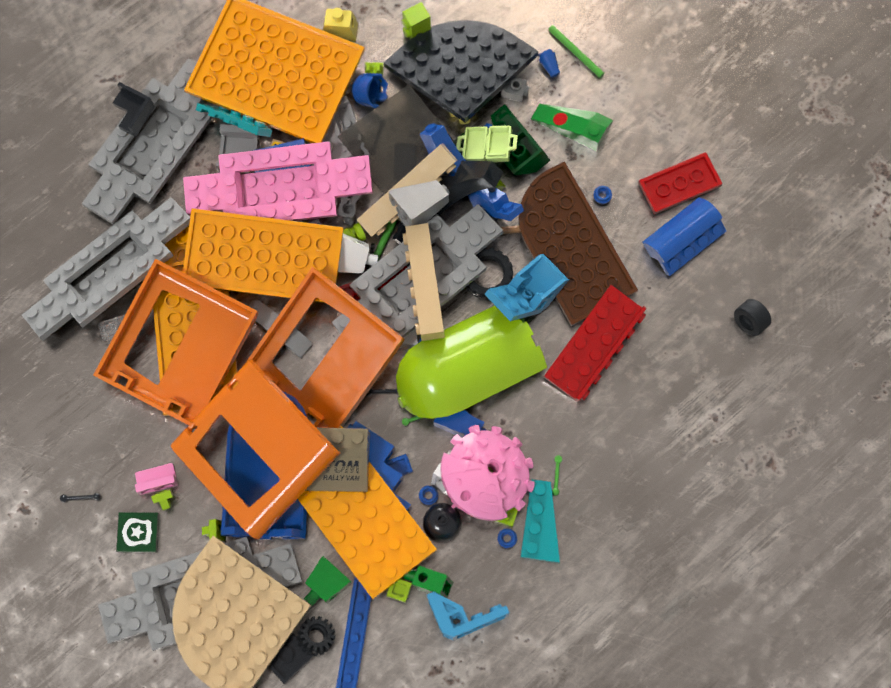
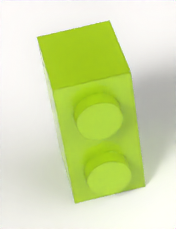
M422 2L402 11L403 19L401 22L404 26L402 31L406 38L409 37L411 39L416 37L418 33L431 30V16Z

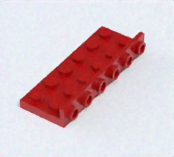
M610 285L543 377L576 402L580 401V399L585 400L591 392L588 390L591 384L596 385L602 375L599 373L603 368L607 369L613 362L611 357L614 353L618 354L624 346L622 344L625 338L629 339L635 331L634 325L637 322L639 324L646 316L644 312L647 308L639 306L614 286Z

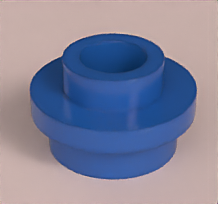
M599 186L594 190V200L599 204H606L612 198V191L606 186ZM603 193L606 197L601 198L599 194Z
M424 486L419 492V499L425 505H433L438 500V491L433 486ZM429 492L433 496L431 499H427L425 494Z
M505 528L499 532L497 540L501 547L512 548L517 542V535L512 529ZM509 535L511 541L505 542L504 536Z

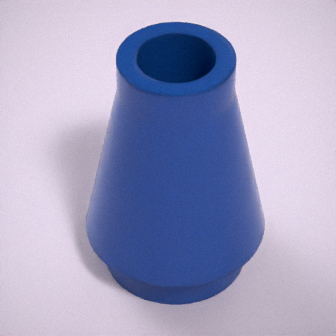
M552 49L541 52L539 54V62L550 77L553 78L559 75L560 71L555 52Z

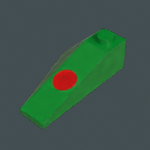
M539 103L531 117L532 121L594 151L598 150L613 122L612 119L598 112Z

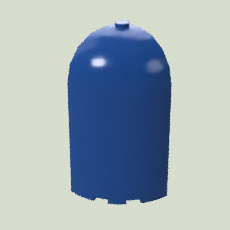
M283 392L307 417L304 408L298 402V400L295 397L289 395L288 393ZM229 424L224 480L250 507L276 485L280 478ZM298 499L260 539L272 540V537L283 538V540L306 539L307 511ZM223 507L221 535L236 538L249 537L250 535Z

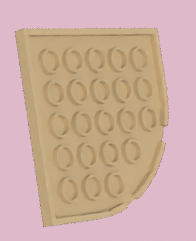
M212 536L190 566L178 587L172 618L175 641L189 669L210 688H253L311 605L219 539Z

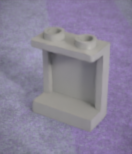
M220 124L221 142L219 155L258 149L259 135L238 128L236 125ZM219 159L216 162L218 173H220ZM254 171L240 172V173H241V174H249V173H254Z

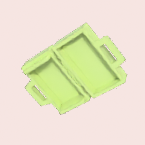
M490 126L489 128L466 127L465 135L457 137L456 148L459 152H463L462 156L466 161H485L486 159L492 162H509L510 151L516 150L518 135L512 134L511 126ZM512 138H514V139H513V147H511V139H512ZM462 139H464L463 148H461Z

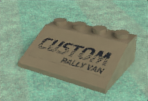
M317 428L340 454L305 491L368 492L369 430L360 428Z

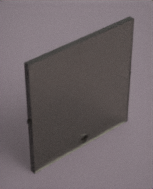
M408 84L338 135V138L353 157L365 156V153L360 148L361 143H364V148L370 154L371 179L383 195H385L429 155L420 133L430 124H441L439 119L432 114Z

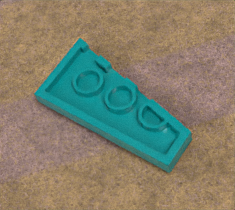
M197 103L196 111L206 112L211 117L223 119V122L236 125L238 128L255 135L271 137L272 130L265 127L266 124L263 122L253 121V117L242 116L237 111H230L220 106Z
M531 479L535 484L533 491L529 492L520 558L560 564L551 482Z

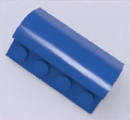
M697 198L642 243L650 257L657 259L665 274L671 276L724 234L726 229L721 221L723 217L716 207L705 199Z

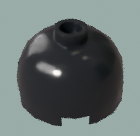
M438 503L426 511L423 517V528L431 540L438 543H447L459 535L462 528V518L459 511L451 507L452 505Z

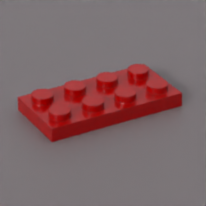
M706 152L638 181L654 215L719 188L723 184Z

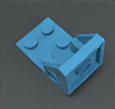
M540 254L520 270L509 284L490 288L485 295L509 321L541 313L549 306L569 279L544 254Z
M435 592L427 594V600L443 637L453 641L509 617L507 606L502 607L499 604L490 608V613L485 615L482 612L471 617V621H468L461 605ZM455 619H459L461 621L457 624L453 623Z

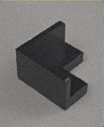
M119 82L117 86L120 92L114 99L113 105L127 112L119 124V128L136 137L155 106L151 97Z

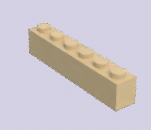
M442 143L391 189L436 180L440 182L442 180L440 176L445 171L449 174L456 167L454 163L458 160ZM389 192L383 195L357 219L371 237L375 234L379 236L386 230L385 225L389 221L393 224L399 218L396 210L397 206H392L389 200Z
M428 223L405 226L406 233L403 234L404 245H408L409 250L405 251L406 262L411 264V269H407L409 281L413 280L414 286L410 287L411 298L416 300V305H412L414 317L418 316L419 323H415L416 334L421 335L422 341L445 338Z

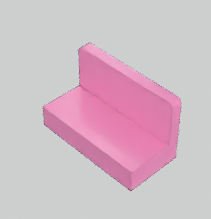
M172 463L135 473L137 481L135 489L139 495L178 486Z

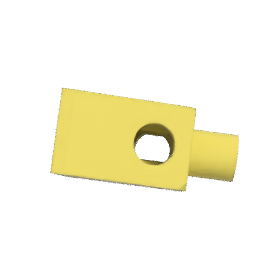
M340 8L326 9L323 31L345 40L356 41L358 22L352 11L341 10Z

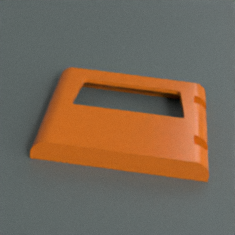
M155 258L93 376L190 425L219 392L257 319L258 311ZM166 291L195 302L200 307L160 383L156 385L126 365L125 360L161 292ZM122 376L128 379L125 386L118 383ZM174 404L181 407L178 414L171 411Z
M312 267L248 360L252 359L281 391L295 397L304 408L307 418L312 415L317 419L313 424L316 428H339L341 425L343 427L399 350L404 342V338L319 270ZM316 298H319L347 316L350 322L300 390L273 364V360Z
M249 359L234 375L233 379L221 389L193 422L170 445L177 456L237 523L255 539H260L340 454L252 359ZM221 415L280 478L276 485L250 507L247 506L197 450L199 443Z

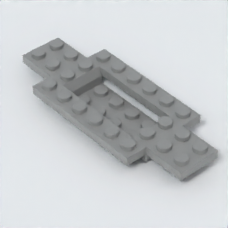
M188 58L168 86L154 78L150 80L141 93L151 97L155 108L159 104V109L119 163L116 162L134 136L121 130L119 124L116 126L88 164L90 168L102 174V176L81 203L84 207L114 225L134 196L141 198L149 204L152 203L213 118L206 112L196 111L197 103L202 104L203 99L184 91L197 64L196 62Z
M172 197L143 220L133 210L46 277L43 281L50 288L51 292L22 314L23 318L42 341L73 317L82 328L143 281L155 258L165 263L173 257V254L165 244L189 226L190 216ZM129 236L132 238L133 241L73 287L70 284Z
M479 204L450 227L438 215H435L427 222L431 245L434 242L436 243L432 247L440 308L487 270V267L476 255L503 234L500 226ZM404 241L349 284L350 288L360 298L358 302L403 338L416 328L415 323H419L418 316L414 317L412 306L416 305V300L411 298L410 287L414 286L413 280L409 281L407 269H411V265L379 291L377 288L408 264L405 251L409 250L408 245H404ZM341 314L332 321V324L341 334L350 322V319Z
M248 537L225 543L284 587L302 583L291 543L255 555L252 554ZM201 551L132 573L136 593L98 604L108 644L146 632L148 633L152 651L176 644L172 618L175 596L181 581L161 588L158 587L183 579Z

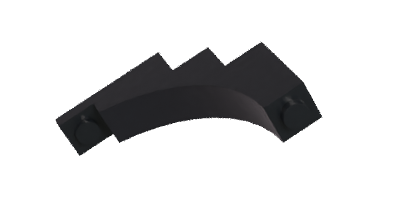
M462 160L454 176H440L442 180L439 183L441 185L444 184L449 191V202L435 215H441L452 204L473 192L496 188L503 171L492 161ZM402 222L392 238L398 244L403 242V234L406 233Z

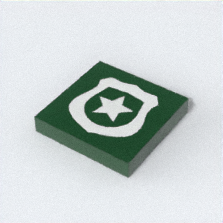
M119 512L116 552L157 553L159 513Z

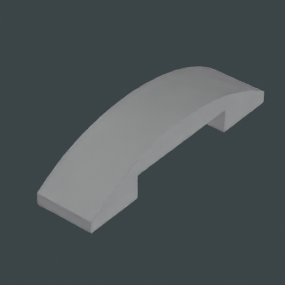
M254 299L249 304V307L258 311L255 323L268 331L278 317V314L257 299ZM295 328L284 345L299 358H302L313 343Z

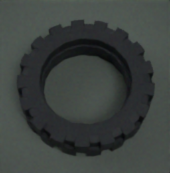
M484 248L476 255L480 261H495L502 267L503 279L495 287L507 285L513 279V266L508 256L503 255L502 251H496L494 248ZM475 281L466 286L467 290L472 292L475 297L479 296L481 299L486 300L487 296L485 293L490 288L481 287Z

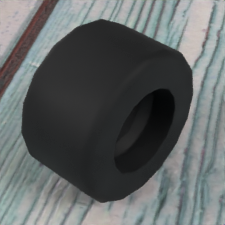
M747 299L734 311L736 323L748 335L758 336L771 324L769 311L762 303L755 299Z

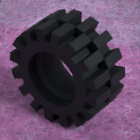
M315 616L311 617V619L308 618L298 630V646H302L301 650L303 652L307 650V655L314 653L313 656H317L320 653L321 656L332 646L336 636L334 635L335 629H331L333 625L332 623L328 625L326 618L324 621L321 620L322 617L320 616L317 619ZM311 630L320 631L323 634V641L319 643L313 642L309 638V632Z

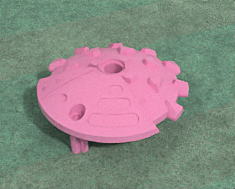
M479 425L471 426L468 428L470 434L463 438L457 434L451 439L450 443L454 447L450 454L443 453L441 458V478L444 488L453 503L451 507L453 509L457 507L468 515L481 520H503L508 518L506 511L513 507L519 511L526 505L522 498L526 491H533L535 484L534 481L529 480V469L533 468V461L530 457L525 458L520 450L522 442L516 437L510 440L502 435V428L492 426L491 431H480ZM488 467H491L494 473H491L488 470Z

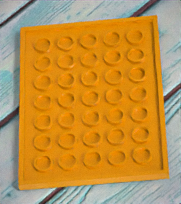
M227 0L184 91L230 111L234 110L241 113V115L253 117L255 121L263 122L270 127L304 139L307 142L320 143L323 142L365 51V47L247 0Z

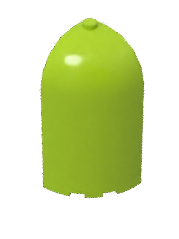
M494 305L445 329V338L420 341L408 350L400 361L396 374L397 391L399 394L397 398L398 403L402 408L420 418L447 417L463 411L546 369V361L540 345L536 346L531 337L534 333L528 323H523L521 319L509 321Z

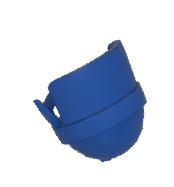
M363 73L354 80L351 91L358 104L371 108H380L375 103L388 98L386 94L388 82L382 74Z

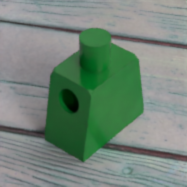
M322 556L305 582L311 591L305 596L304 600L312 607L320 598L329 603L348 588L352 582Z
M418 566L417 570L413 569L404 576V579L412 581V585L416 589L428 594L435 592L445 598H448L454 583L448 575L422 566Z

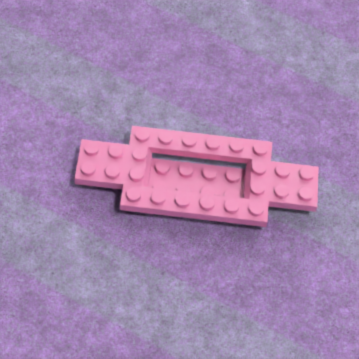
M330 142L219 155L220 173L183 177L185 207L188 215H191V208L301 221L337 216L336 200L339 197L373 194L369 155L332 159ZM314 164V166L291 168V169H282V170H274V171H266V172H257V173H249V174H241V173H240V172H249V171H257V170H265V169H274V168H282V167H291V166Z

